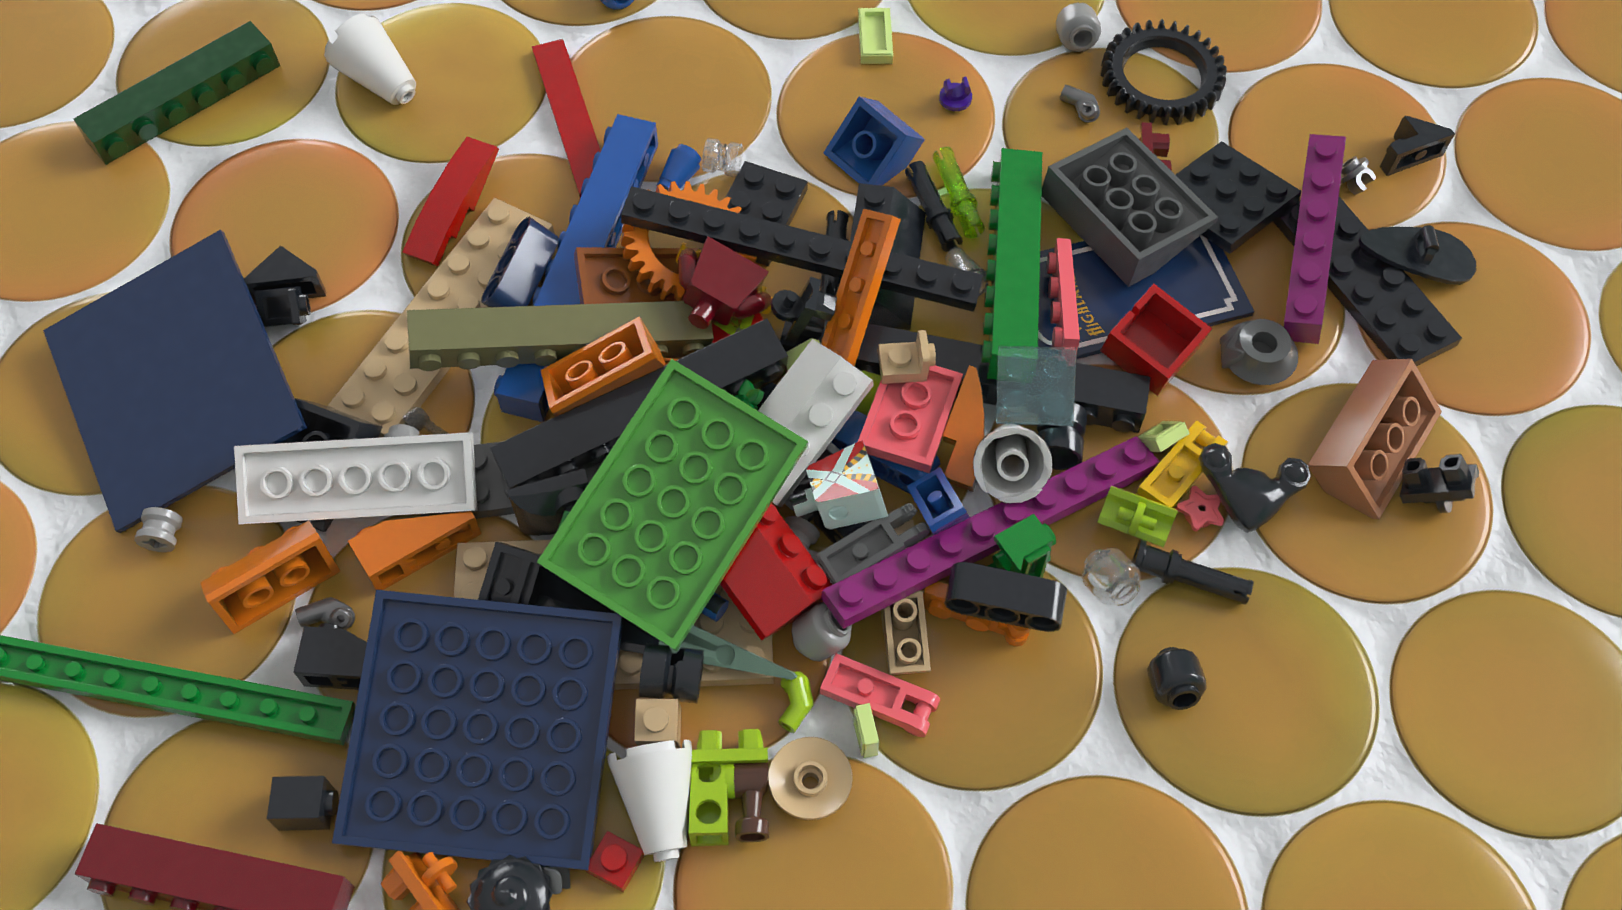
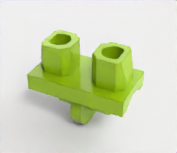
M1111 485L1097 523L1164 547L1178 510Z

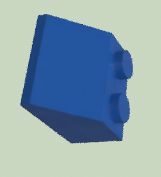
M859 96L823 153L858 183L882 186L909 165L925 139L879 101Z

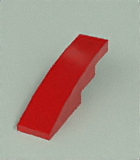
M470 137L464 139L428 196L402 253L428 264L439 266L450 237L457 238L468 209L475 210L499 151L497 146Z

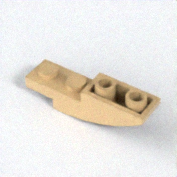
M909 520L902 526L893 529L897 535H900L914 527V521ZM919 590L880 610L890 675L931 671L923 591Z

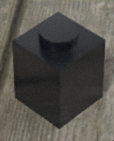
M325 776L272 777L267 820L279 831L330 830L331 816H335L338 811V791L335 790Z

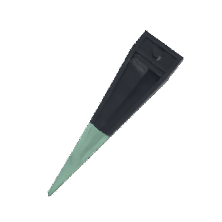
M495 542L478 600L615 613L539 565L537 561L542 554L503 542ZM624 618L620 650L644 654L646 643L666 645ZM694 625L679 649L675 651L671 648L672 652L675 653L681 647L704 650L703 664L790 680L797 678L794 672Z

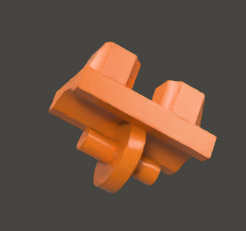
M397 851L388 860L393 868L383 879L381 886L393 900H403L411 892L417 902L409 910H460L448 894L457 887L450 877L458 867L453 857L450 856L438 860L433 852L427 853L422 858L419 852L404 855L402 851Z

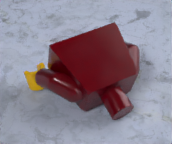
M709 236L703 248H698L697 251L686 246L687 243L682 242L676 262L678 264L679 283L686 289L682 300L693 308L688 316L692 325L699 329H707L712 320L722 325H729L734 318L743 320L760 312L763 314L771 312L770 303L773 297L766 292L767 288L762 286L769 271Z

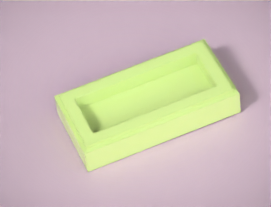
M858 8L860 63L893 64L890 8Z

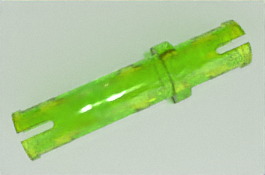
M942 147L940 151L944 159H941L939 152L935 151L933 160L937 165L950 197V209L958 217L964 236L975 238L978 236L974 228L975 226H977L980 234L985 230V225L977 211V199L969 192L954 156L953 149Z

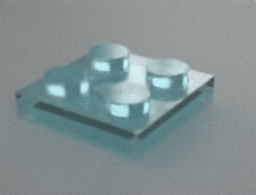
M998 346L996 424L1073 426L1076 347Z

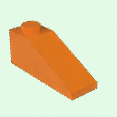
M472 511L382 521L375 526H368L360 530L355 537L348 540V543L375 589L384 590L457 548V543H467L482 533Z

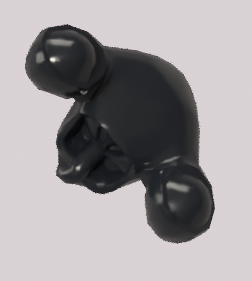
M1216 443L1204 447L1199 456L1201 471L1215 488L1230 518L1238 528L1246 533L1255 531L1268 522L1291 496L1306 488L1311 477L1308 465L1301 459L1287 458L1279 465L1276 477L1270 479L1262 471L1249 468H1237L1232 471L1231 453L1226 446Z

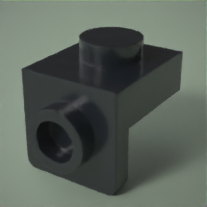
M301 286L254 291L257 311L264 327L287 324L301 325L307 321L306 316L311 314L308 294H302Z

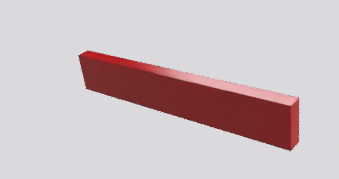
M559 39L532 46V50L581 198L583 181L585 178H590L593 171L594 156L597 152H601L564 40Z

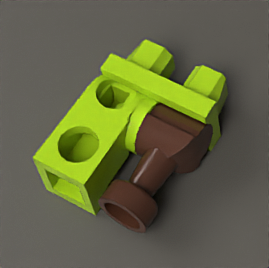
M743 729L738 731V748L722 749V732L717 730L700 731L697 750H692L688 832L691 846L729 845L728 799H741L743 818L735 823L736 840L741 842H761L769 839V822L761 817L762 796L767 792L769 785L768 748L763 746L759 729Z

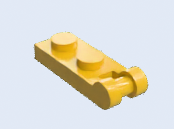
M1198 420L1195 421L1188 429L1190 434L1174 445L1141 483L1137 494L1174 508L1203 474L1199 461L1202 449L1196 446L1195 443L1197 442L1203 447L1213 443L1227 446L1228 441L1219 435L1214 437L1206 431L1207 427Z

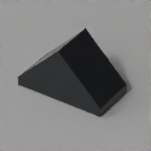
M281 245L244 278L255 305L254 291L301 286L302 294H308L309 298L326 297V289L317 270Z

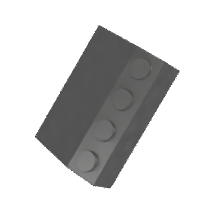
M1128 128L1048 166L1042 186L1041 196L1128 287L1158 271L1218 220V216Z

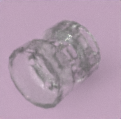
M707 138L702 155V170L714 173L717 170L723 171L726 176L736 177L742 162V143L730 142L729 144H723L719 139Z

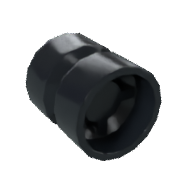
M1050 401L1044 403L1039 409L1037 431L1038 435L1042 437L1050 449L1053 470H1068L1082 463L1085 442L1083 437L1086 432L1088 414L1082 406L1070 401Z
M646 643L641 666L639 697L663 699L666 694H671L673 699H678L680 702L697 704L702 679L704 650L681 647L675 653L667 645Z

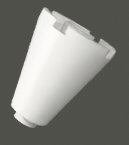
M365 13L358 14L346 20L335 30L338 37L333 44L328 40L324 53L326 61L333 68L393 105L406 104L414 97L416 81L380 21L375 16L371 15V17H368Z
M1006 423L986 435L977 446L973 458L974 476L980 488L991 496L998 498L999 501L1022 503L1036 497L1050 478L1052 473L1051 452L1042 437L1034 431L1014 423Z
M674 740L626 749L627 756L620 760H617L616 752L609 754L607 758L610 770L644 855L653 854L654 862L680 858L679 849L687 847L692 766L691 741L683 740L682 748L679 749L675 748Z

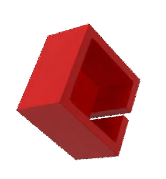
M1153 284L1133 306L1132 310H1129L1111 330L1100 352L1128 373L1151 377L1149 390L1158 396L1200 348L1213 328L1157 285Z

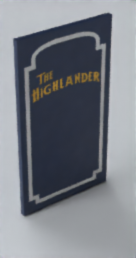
M1202 235L1158 271L1130 287L1116 275L1085 241L1071 244L1080 335L1076 359L1102 353L1100 350L1111 330L1129 310H1132L1133 306L1153 284L1157 285L1209 326L1254 315L1255 311L1224 250ZM1051 248L1040 251L1038 356L1059 359L1058 350L1052 349V333L1056 324L1050 323V309L1054 298L1048 297L1050 276H1053L1052 274H1047L1046 271L1048 252L1054 253L1055 249Z

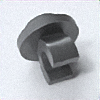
M1355 156L1343 163L1340 183L1347 182L1349 190L1355 195L1367 189L1364 184L1376 179L1374 172L1367 167L1369 164L1366 157L1358 159Z

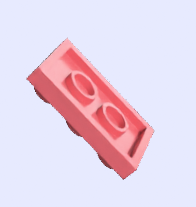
M935 365L929 367L927 381L882 384V381H880L858 442L863 440L869 455L930 473L960 388L963 374Z

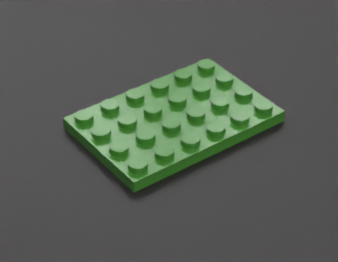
M671 359L537 563L677 651L808 446V441Z

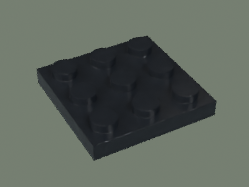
M1222 141L1176 174L1218 216L1217 222L1201 235L1229 254L1299 202L1301 190Z

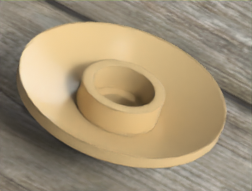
M818 737L798 738L784 745L774 756L768 775L770 792L778 806L789 815L803 820L822 819L835 813L846 802L852 787V769L846 755L832 742ZM807 777H814L818 781V785L815 788L808 789L802 782Z

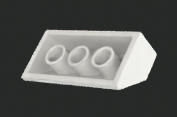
M814 339L810 341L758 410L808 441L807 448L772 501L779 507L783 506L805 477L807 467L818 460L874 386L872 379Z

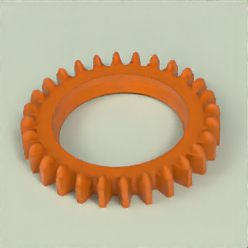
M673 181L668 191L661 184L657 185L655 191L740 213L742 209L740 206L729 209L727 206L731 198L728 196L721 201L717 200V189L706 195L704 184H700L697 191H693L690 182L686 181L683 190H680L676 182ZM623 224V235L621 238V246L625 247L623 258L625 260L630 259L628 265L630 272L640 269L636 278L637 282L641 283L649 279L651 280L647 289L649 293L660 287L662 288L661 300H665L672 293L674 294V301H681L686 289L679 283V274L666 268L655 257L649 243V230ZM738 253L753 263L757 259L754 256Z

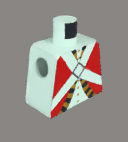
M863 440L809 465L806 471L811 488L790 495V500L797 517L818 510L825 528L828 529L888 517Z

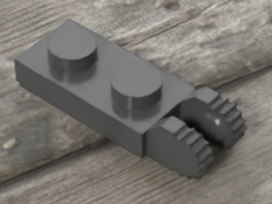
M908 503L889 513L888 517L872 520L816 555L817 561L832 584L903 551L905 548L917 544L928 536L931 530L925 522L915 525L900 535H897L893 529L902 526L917 514L913 504Z

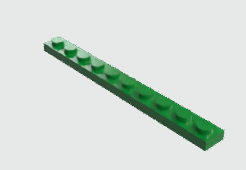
M0 635L1 681L343 746L355 714L356 705L353 701Z

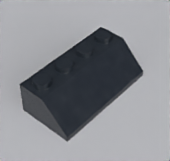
M859 183L850 241L853 242L863 209L892 215L901 219L891 252L920 259L925 212L894 187ZM879 288L868 323L911 330L915 297Z

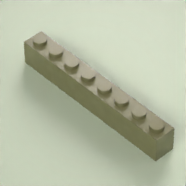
M684 301L407 310L410 369L419 368L423 371H435L441 367L475 369L479 366L487 365L510 368L518 364L534 363L539 366H549L639 316L660 348L663 358L685 357L711 345L714 336L711 323L707 329H699L691 324L688 316L693 308L684 303Z

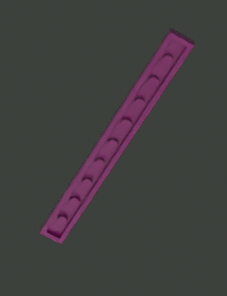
M1135 436L1049 478L1042 491L1036 497L1022 503L1000 502L823 589L821 599L844 629L949 576L953 564L958 562L975 563L1001 550L994 541V536L1030 515L1035 514L1042 524L1050 525L1106 497L1111 485L1121 489L1149 475L1160 461Z

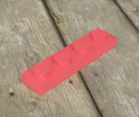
M1057 238L1054 253L1048 252L1046 264L1047 274H1052L1053 276H1050L1048 285V297L1054 298L1050 309V323L1056 324L1052 333V349L1058 350L1059 365L1074 366L1080 335L1071 239Z

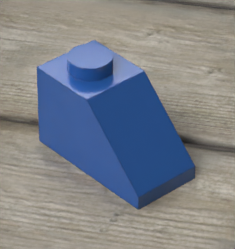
M940 467L907 486L934 535L970 518Z

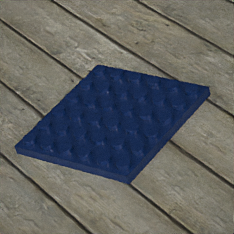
M376 590L332 843L419 853L433 852L438 855L486 860H502L510 854L516 858L526 856L531 863L543 866L589 870L594 846L624 618L616 613Z

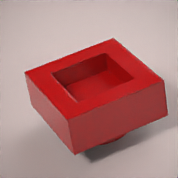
M607 831L592 855L589 870H586V872L624 893L645 855L641 848Z

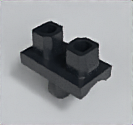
M810 277L799 296L790 290H781L772 298L770 305L773 314L782 321H792V326L786 334L785 341L795 344L800 335L818 340L824 329L825 320L830 321L833 317L837 296L819 291L820 279Z
M1461 454L1446 455L1441 459L1439 467L1428 468L1426 461L1422 458L1407 459L1402 471L1401 501L1403 504L1424 502L1425 504L1436 503L1440 513H1450L1454 501L1474 498L1475 481L1479 477L1477 464L1467 465Z

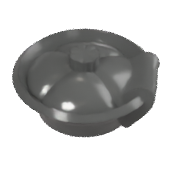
M1267 319L1245 321L1233 326L1220 338L1221 367L1223 369L1229 368L1235 375L1250 383L1258 385L1280 383L1290 377L1297 367V347L1287 330L1274 321Z

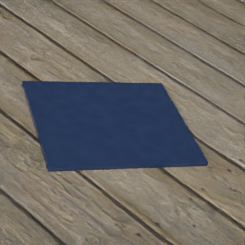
M222 230L204 238L43 330L115 531L118 533H122L140 523L144 509L150 507L166 508L235 469L234 446L278 444L307 428L226 235Z

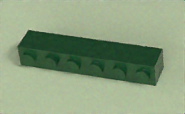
M249 21L73 118L86 142L104 164L107 165L280 67V63L271 42Z

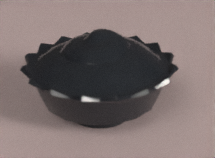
M509 854L502 860L493 859L488 867L479 869L477 879L469 884L471 894L466 903L471 910H550L549 901L553 895L549 887L550 877L542 872L540 864L531 863L526 856L516 858Z

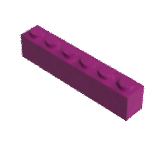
M1309 135L1283 326L1294 342L1319 344L1346 142L1345 136Z

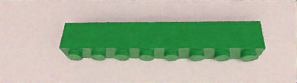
M1002 148L999 162L993 161L991 182H997V185H992L989 206H995V209H990L988 230L994 231V234H989L987 255L993 256V260L988 259L985 277V281H991L992 286H986L984 307L990 308V313L985 312L983 322V335H989V341H983L981 363H988V379L1032 383L1038 359L1043 152Z

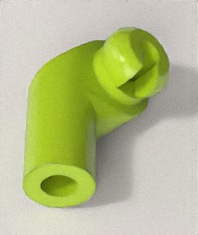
M800 671L794 672L797 678L792 680L781 678L780 682L781 687L788 693L790 704L778 720V723L790 733L796 732L814 704L809 679Z

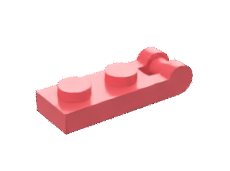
M837 653L820 687L821 695L853 708L870 703L873 716L902 727L905 731L917 737L926 736L930 727L928 718L931 712L937 710L940 702V697L929 690ZM905 700L916 705L913 713L902 709Z

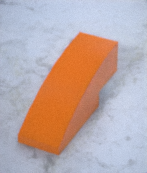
M969 365L942 436L945 443L955 446L944 473L950 484L974 492L977 482L974 476L973 458L977 446L985 437V416L977 368Z

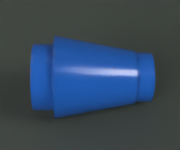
M679 144L677 148L671 149L657 185L661 184L668 191L671 182L675 181L679 189H681L685 182L700 169V155L694 149L684 144Z

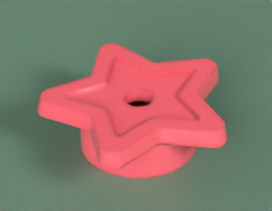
M1197 486L1191 487L1188 500L1178 503L1175 507L1184 514L1187 522L1191 524L1193 531H1198L1200 528L1207 527L1210 524L1219 526L1224 524V518L1218 510L1221 504L1218 494L1206 495ZM1203 506L1205 511H1200L1198 507Z

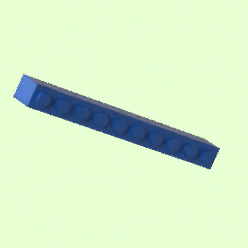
M617 114L612 127H607L604 135V146L601 152H597L594 156L591 176L583 181L580 201L578 205L574 204L571 209L570 224L567 231H562L559 236L558 251L555 258L550 259L546 267V279L543 286L538 287L534 293L533 306L580 304L574 260L576 247L616 248L622 234L623 223H621V213L631 186L641 188L658 147L655 122ZM534 363L518 364L514 367L506 368L504 375L498 376L494 386V395L498 399L501 412L544 422L549 405L541 370L547 366H539Z

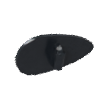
M1431 225L1424 227H1382L1365 232L1358 239L1359 245L1364 250L1381 261L1433 281L1461 285L1470 281L1477 271L1476 260L1471 250L1458 238L1449 233L1434 229Z

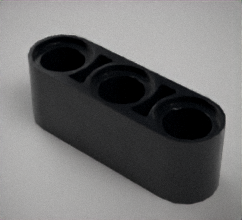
M958 562L951 567L944 604L949 610L959 614L1038 631L1054 632L1058 631L1062 626L1067 588L1060 582L974 563Z

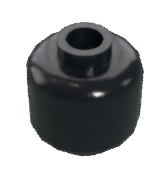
M1176 647L1165 648L1151 660L1147 668L1155 698L1161 704L1172 709L1184 710L1195 706L1207 689L1206 678L1198 657L1192 651Z

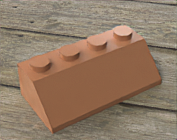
M1412 359L1372 360L1308 464L1309 469L1324 492L1372 519H1380L1403 479L1402 471L1405 460L1416 457L1442 412Z

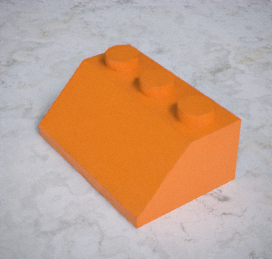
M639 316L541 370L549 409L554 415L558 416L664 367L666 364L660 348Z
M308 520L301 525L289 528L282 536L265 546H258L252 549L247 556L230 566L217 569L200 584L207 602L231 632L235 634L341 571L317 531Z

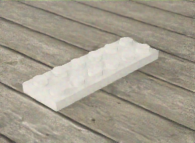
M471 432L234 446L238 524L477 510L473 433Z

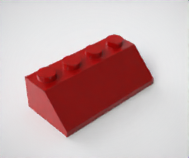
M772 503L720 583L761 641L792 623L813 605L822 601L823 589L833 585Z

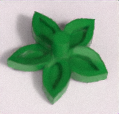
M746 379L740 386L739 395L734 397L758 410L757 405L761 402L764 392L755 389L754 385Z

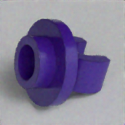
M962 77V83H951L950 79L944 81L939 95V101L944 108L950 111H962L970 106L972 92L967 77Z

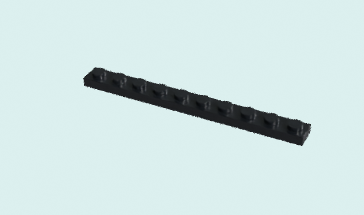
M633 186L630 188L621 213V223L702 244L705 243L709 236L738 253L837 278H842L853 243ZM890 252L879 288L974 312L983 275Z

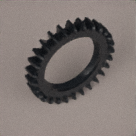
M1161 19L1158 28L1154 29L1152 21L1148 20L1143 30L1137 22L1133 25L1132 33L1130 28L1125 27L1122 34H1116L1113 41L1107 45L1100 76L1104 77L1102 86L1108 87V97L1116 96L1114 103L1116 106L1126 103L1125 113L1128 114L1133 110H1137L1136 118L1139 120L1145 114H1148L1150 123H1154L1157 117H1161L1163 125H1167L1169 118L1172 117L1177 125L1182 122L1183 116L1192 122L1196 114L1201 117L1205 116L1207 108L1212 110L1216 101L1220 100L1226 83L1227 67L1223 65L1224 56H1218V46L1209 49L1211 45L1210 37L1199 42L1201 37L1200 30L1194 35L1189 36V25H1186L1179 32L1177 31L1176 21L1172 23L1169 29H1166L1164 20ZM1152 47L1169 48L1183 53L1195 63L1201 75V85L1197 92L1182 99H1157L1133 87L1123 72L1127 60L1140 50Z

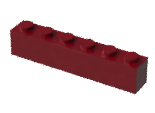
M96 823L75 871L76 876L89 883L87 890L93 893L113 897L115 890L129 893L128 899L145 905L154 906L156 899L171 902L169 908L173 910H197L198 908L204 910H347L355 888L344 876Z

